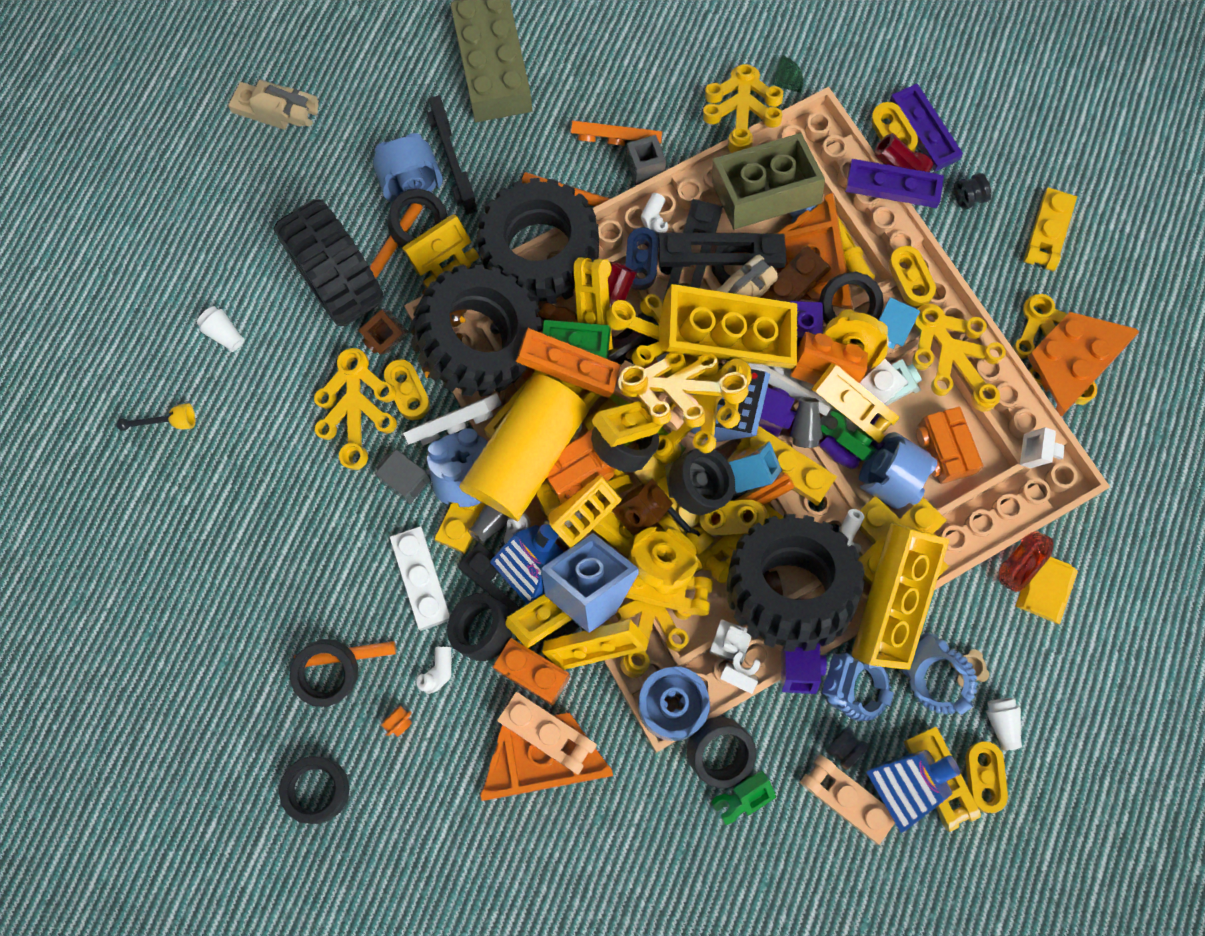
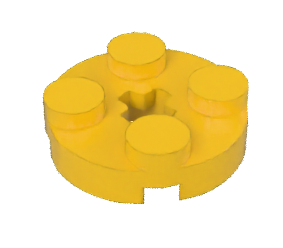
M845 309L837 317L833 318L824 329L823 334L829 336L832 341L844 345L850 344V339L860 340L863 344L857 343L856 345L868 353L867 366L871 365V369L878 366L886 357L889 343L888 327L873 316Z
M650 527L641 531L636 536L628 561L639 569L637 576L641 580L653 586L659 593H670L672 589H678L687 585L693 578L698 568V562L695 557L697 551L690 539L679 531L670 528L666 532L656 531L657 527ZM657 555L661 557L667 555L670 559L668 562L659 559Z

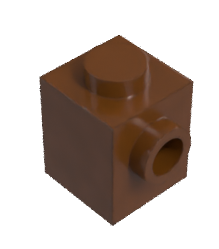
M381 309L358 330L364 336V344L375 354L377 352L379 354H388L410 334L393 313L386 309Z
M651 478L627 493L612 512L631 535L634 536L657 523L672 506L673 502L654 479Z

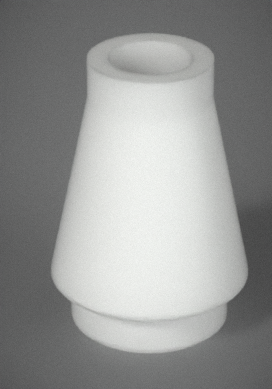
M212 306L205 310L197 320L200 332L225 346L231 352L237 350L245 340L223 309L218 310L215 306Z
M1002 698L987 702L989 710L986 711V714L999 740L1001 750L1022 748L1021 706L1016 704L1015 698Z

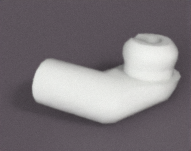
M652 193L641 214V221L645 228L653 230L659 237V232L666 233L668 230L667 221L663 222V218L659 215L665 203V198L658 193Z

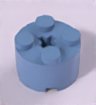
M411 133L406 137L390 142H382L376 146L373 167L383 195L388 202L392 203V200H395L399 194L406 190L423 189L432 193L436 186L438 188L441 187L443 179L430 145L422 139L420 134Z
M463 429L459 433L447 435L438 441L432 442L428 447L427 462L433 491L436 497L445 504L449 505V501L458 503L459 507H471L482 503L462 492L459 488L460 483L488 443L485 438L479 436L473 429Z
M897 432L889 433L882 440L885 443L879 451L876 450L870 460L864 461L859 474V480L864 485H860V489L879 498L894 509H900L908 503L916 505L924 495L925 489L923 486L928 476L937 467V459L932 457L928 451Z
M684 667L663 668L651 674L644 682L638 700L639 716L646 729L654 736L667 741H681L692 736L704 724L710 710L709 694L704 681L696 673ZM674 696L679 697V706L683 709L681 711L679 709H675L673 712L668 711V703L664 699L672 700Z

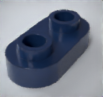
M641 227L633 230L627 240L625 266L633 269L636 274L644 273L646 275L643 279H638L635 276L631 288L636 290H646L656 280L659 239L657 234L649 228ZM644 244L648 248L646 250H640L638 249V246Z

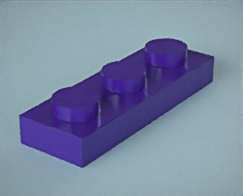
M918 83L891 95L889 102L897 104L905 114L917 134V146L923 154L933 161L932 169L934 172L961 160L963 152Z
M852 159L845 192L937 208L941 200L944 175Z

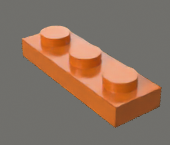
M572 120L571 133L578 134L579 141L595 142L596 137L608 138L607 144L625 146V140L636 141L656 135L659 144H662V131Z
M530 328L524 334L516 359L517 363L607 398L614 392L621 364Z

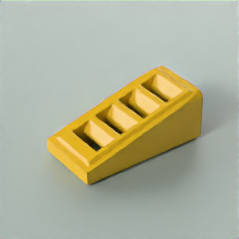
M600 474L547 516L552 529L571 548L582 540L622 499ZM598 490L607 498L604 502H601L595 495ZM588 500L596 507L592 511L585 505ZM579 510L584 517L579 519L575 512ZM567 520L573 524L569 528L565 525Z

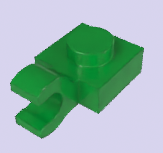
M831 411L830 414L837 419L838 425L835 429H831L829 426L822 424V432L836 438L837 442L863 461L870 460L877 450L871 445L873 439L859 429H856L855 432L848 430L846 418L838 411Z
M761 770L754 776L746 777L744 781L733 789L735 795L721 794L716 796L711 803L716 812L723 807H729L726 812L720 815L724 824L729 825L742 813L745 812L749 816L777 797L769 778Z

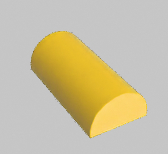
M671 284L665 295L660 315V347L663 351L695 356L715 355L717 359H742L746 363L792 369L797 365V303Z
M541 374L532 375L460 483V490L518 522L589 411L585 402L575 392L555 379Z
M890 523L851 652L852 657L872 666L910 670L950 539L908 526Z

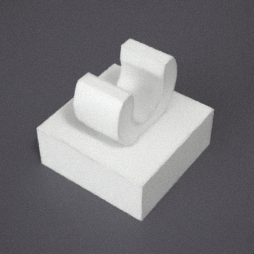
M1044 427L1024 434L1020 465L1034 468L1051 463L1053 457L1063 459L1065 446L1055 443L1056 431Z
M721 619L709 653L733 662L735 654L739 650L743 651L742 658L740 659V664L742 665L752 636L747 633V628Z
M739 650L734 656L733 664L726 663L720 679L753 694L758 683V676L754 674L760 667V660L756 658L751 667L744 668L740 664L743 651Z

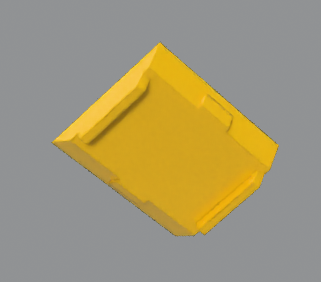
M1034 553L1015 607L1060 625L1078 571L1072 565L1051 556Z

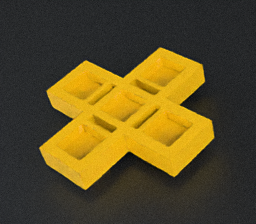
M874 496L860 510L864 514V520L859 530L874 543L858 559L864 567L863 579L872 586L890 523L934 534L947 519L924 497L899 518L879 498ZM944 561L939 576L949 567Z

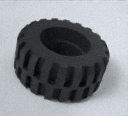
M530 178L529 183L522 184L520 180L512 183V188L509 190L502 188L496 193L497 200L490 199L485 205V213L480 215L478 221L477 243L484 268L489 270L493 266L501 269L500 274L506 277L510 274L517 279L515 283L521 288L525 286L531 293L528 298L531 302L536 301L537 305H539V301L556 304V298L563 296L564 300H567L574 296V263L576 259L583 257L594 261L599 258L598 224H596V215L593 208L588 207V200L582 194L575 196V188L568 184H564L563 187L558 186V180L548 179L547 182H540L539 178ZM537 224L556 227L569 239L567 245L559 254L541 261L524 259L516 255L509 248L510 242L519 231Z
M312 199L276 222L273 229L314 295L337 326L349 325L382 303L384 298L383 291L372 270L350 235H348L341 222L321 199Z
M472 264L469 269H467L466 265L455 266L451 272L444 271L438 275L435 282H431L413 314L415 317L411 322L410 332L414 337L411 340L413 351H420L417 360L422 368L427 366L431 370L429 376L435 382L441 379L446 383L444 388L452 392L455 388L462 389V395L472 396L478 391L482 397L491 395L494 390L501 392L507 389L528 368L516 362L526 330L530 328L541 332L543 329L541 317H536L540 311L536 301L531 302L528 298L531 293L525 286L519 287L515 283L517 281L515 277L510 274L507 277L500 274L501 269L491 266L487 270L484 269L483 264ZM467 309L487 316L493 321L500 332L502 350L481 352L465 345L453 331L450 313Z
M784 514L783 519H778L777 516L767 518L763 526L760 523H756L750 527L748 534L740 537L736 549L732 553L726 588L729 607L733 611L735 610L734 618L741 626L746 624L748 626L747 633L754 639H757L758 636L765 639L764 644L774 648L775 644L784 646V651L795 652L796 647H802L803 651L815 650L817 643H820L821 646L832 643L835 636H841L847 630L849 622H852L865 583L862 580L864 567L858 561L860 555L853 545H847L849 539L841 531L838 533L832 530L833 526L825 521L822 524L815 522V517L804 515L803 519L796 518L795 514ZM778 566H798L814 574L822 583L825 593L808 600L787 598L774 591L764 579L763 574Z

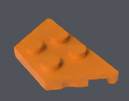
M833 193L824 197L825 201L811 212L809 210L805 211L793 224L787 225L776 233L785 234V267L807 245L830 265L831 270L801 299L819 302L821 291L828 281L839 274L847 273ZM849 284L840 287L834 294L833 306L853 309Z
M1069 312L1031 352L1028 359L1033 369L1040 375V382L1045 391H1050L1057 403L1055 409L1061 417L1140 332L1139 330Z
M570 712L553 715L587 737ZM502 725L496 750L489 766L490 769L484 789H482L481 801L612 777L613 771L595 748L592 754L588 752L582 762L584 767L579 775H577ZM568 740L562 752L570 756L577 744Z

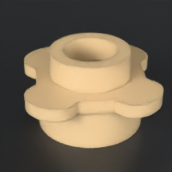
M976 649L969 651L963 657H966L968 662H971L972 669L976 672L974 673L977 676L976 681H987L989 671L986 668L982 653ZM956 670L958 676L957 684L963 687V675Z

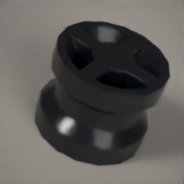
M983 173L974 174L969 180H958L954 184L956 200L964 210L972 208L977 202L982 204L991 199V187Z
M847 726L834 738L825 751L830 756H836L840 760V766L848 770L865 753L869 745L864 740H858L854 736V730Z

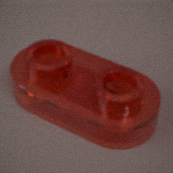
M1039 531L1031 532L1024 537L1011 556L1001 564L999 568L1000 584L1014 592L1023 590L1050 558L1054 547L1052 538Z

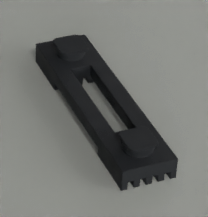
M441 96L431 97L429 102L432 111L428 112L426 110L432 131L435 127L438 129L457 186L455 188L452 186L457 206L459 207V204L463 203L466 215L478 212L466 171L461 172L450 140V136H452L451 128Z
M693 199L683 233H716L723 206ZM702 245L700 253H710L712 245ZM696 265L690 286L679 284L683 267H673L665 295L671 284L700 288L706 265Z
M659 232V267H691V265L744 266L756 255H761L770 267L784 268L786 265L785 234ZM691 245L752 246L753 251L752 254L691 253Z
M478 543L458 566L459 570L491 597L508 606L512 614L521 607L491 583V580L499 573L490 563L495 555L481 543ZM571 620L541 640L544 642L564 635L574 634L579 630V626Z

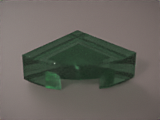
M782 55L773 86L801 93L803 74L799 66L790 58Z

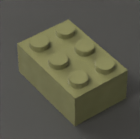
M802 133L713 159L712 184L733 230L822 203L825 178Z

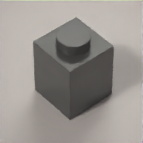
M656 135L627 143L626 162L635 186L665 171L666 160Z
M397 449L391 455L388 454L382 458L377 466L378 471L375 473L383 485L409 505L431 481L426 471Z

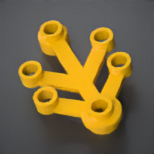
M748 64L735 67L731 71L730 79L724 83H710L705 88V99L709 103H719L724 95L735 89L738 91V94L720 105L708 104L703 109V120L707 124H717L722 117L737 109L736 127L729 134L728 149L731 153L751 148L753 145V135L748 129L749 110L760 117L767 127L776 128L780 126L782 121V111L776 106L782 103L783 90L777 86L768 87L760 81L758 69ZM753 90L765 99V103L772 107L767 108L754 98L750 91Z
M648 294L640 303V309L645 315L654 316L659 324L662 301L658 296ZM617 300L608 309L606 320L612 329L624 330L630 328L659 340V326L636 317L633 306L627 301ZM659 341L649 346L641 345L632 354V361L635 365L646 368L654 358L668 352L661 349ZM684 355L686 367L696 362L700 356ZM668 371L663 374L665 378L673 375Z
M1032 295L1023 305V313L1028 321L1021 338L1013 345V349L1020 359L1029 357L1035 349L1033 340L1039 327L1046 337L1056 327L1054 323L1059 324L1067 315V313L1055 309V303L1048 295ZM1034 307L1040 308L1043 314L1036 312ZM1019 344L1025 345L1028 348V352L1022 351L1019 348ZM1033 367L1029 370L1032 376L1033 372H1036ZM1033 376V378L1036 380V382L1038 383V385H1039V386L1042 385V383L1040 382V380H1039V379H1036V378ZM1094 382L1084 392V397H1080L1075 403L1084 405L1090 402L1097 394L1096 383Z
M934 304L920 306L918 308L920 313L914 323L916 329L920 332L918 348L912 358L914 367L919 370H926L933 363L934 354L930 349L934 336L940 344L941 350L936 377L931 383L933 393L938 396H945L952 389L953 380L950 377L953 362L973 389L971 395L973 407L981 412L992 410L1000 401V392L994 385L985 383L966 356L984 359L989 364H998L1006 354L1004 346L998 342L984 346L953 339L947 331L962 332L969 338L977 339L986 330V322L980 317H972L967 321L946 316L944 311ZM926 315H931L935 318V321H928ZM970 325H977L980 328V331L976 332L972 330ZM990 350H996L999 357H993L990 354ZM923 355L927 357L928 363H922L918 356ZM937 381L945 382L947 389H941L937 385ZM983 391L989 392L992 395V399L985 398Z
M350 348L340 353L337 359L338 372L314 396V401L319 407L330 409L336 403L335 394L347 382V393L325 419L316 423L315 433L322 439L331 440L337 433V424L347 414L348 443L341 448L339 460L344 467L351 470L363 468L368 461L367 450L362 447L361 411L375 422L377 430L385 434L392 433L397 427L395 417L388 413H383L361 393L360 379L374 390L375 397L382 402H391L396 396L394 386L388 382H382L368 369L369 360L367 355L357 348ZM358 360L357 366L351 370V363ZM385 387H388V394L385 397H382L381 391ZM328 394L329 399L326 403L323 404L322 398L324 395ZM389 418L390 423L388 427L382 428L383 420ZM329 425L328 433L323 435V427ZM359 452L360 458L354 463L353 456Z
M670 352L666 355L665 359L647 369L637 365L625 368L618 380L620 392L628 397H638L650 410L651 420L657 425L668 423L672 415L669 404L659 401L652 391L665 392L683 412L685 424L692 428L699 427L705 422L703 407L695 404L685 393L722 396L728 403L739 404L744 401L749 392L747 378L738 372L726 374L721 378L720 382L691 380L700 374L712 376L718 372V360L715 355H701L696 362L686 367L683 354ZM667 371L673 374L668 378H658Z
M733 359L728 361L716 374L712 376L700 374L693 380L720 382L721 378L726 374L738 372L747 378L749 386L752 374L750 366L744 360ZM691 395L698 402V405L703 407L705 422L701 425L700 431L694 435L693 445L700 452L709 453L716 446V438L714 437L716 418L725 428L735 427L740 421L739 404H731L725 400V405L717 412L718 402L722 399V396ZM673 401L669 405L670 410H673L676 406ZM730 413H732V414H731V417H730L729 419L725 420V418L727 417V415L730 414ZM684 421L677 431L672 430L668 435H660L659 446L653 456L665 465L675 462L681 455V445L679 442L693 428L687 426ZM708 438L706 443L701 445L703 440Z
M657 555L659 559L668 562L670 559L667 555L663 557ZM634 600L620 607L615 614L618 622L641 613L638 628L648 638V642L655 618L666 637L665 641L669 649L679 651L688 643L687 633L683 629L676 627L665 607ZM673 609L675 616L681 620L689 619L693 615ZM607 620L603 623V626L613 623ZM672 635H678L682 640V644H675L672 640ZM646 651L622 656L620 660L622 672L631 678L642 676L650 666V658ZM632 656L640 657L642 665H634Z

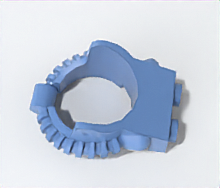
M925 633L920 636L910 670L902 669V672L910 678L909 683L911 690L914 691V696L918 698L920 703H923L924 707H929V710L936 711V713L948 714L949 712L954 714L955 711H958L959 714L963 715L973 707L971 700L975 698L974 693L977 692L976 686H978V683H976L977 676L974 674L976 672L972 669L971 662H968V659L963 657V654L960 652L957 653L954 649L950 650L947 643L939 639L936 634ZM938 660H949L955 669L963 675L964 685L961 692L963 697L955 703L939 702L929 694L926 680H924L926 671L932 663Z
M845 652L833 654L822 693L827 696V701L834 708L841 710L849 718L856 721H869L879 716L886 709L885 706H891L894 695L889 690L891 688V684H889L890 679L884 667L868 665ZM863 669L868 670L871 674L874 687L881 689L878 701H870L864 707L861 702L855 701L854 696L855 681Z

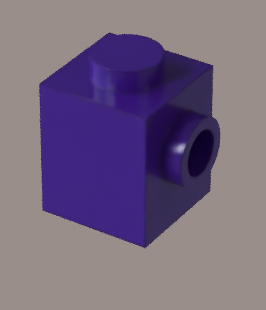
M790 301L791 303H797L798 347L805 332L815 335L818 333L823 334V302Z
M767 387L759 426L776 437H779L782 428L789 430L796 415V411L791 410L795 399L789 397V394L783 389Z
M817 643L815 650L803 651L802 647H796L795 652L784 651L783 646L781 652L782 692L817 694L821 684V676L826 675L827 668L826 655L820 654V643Z

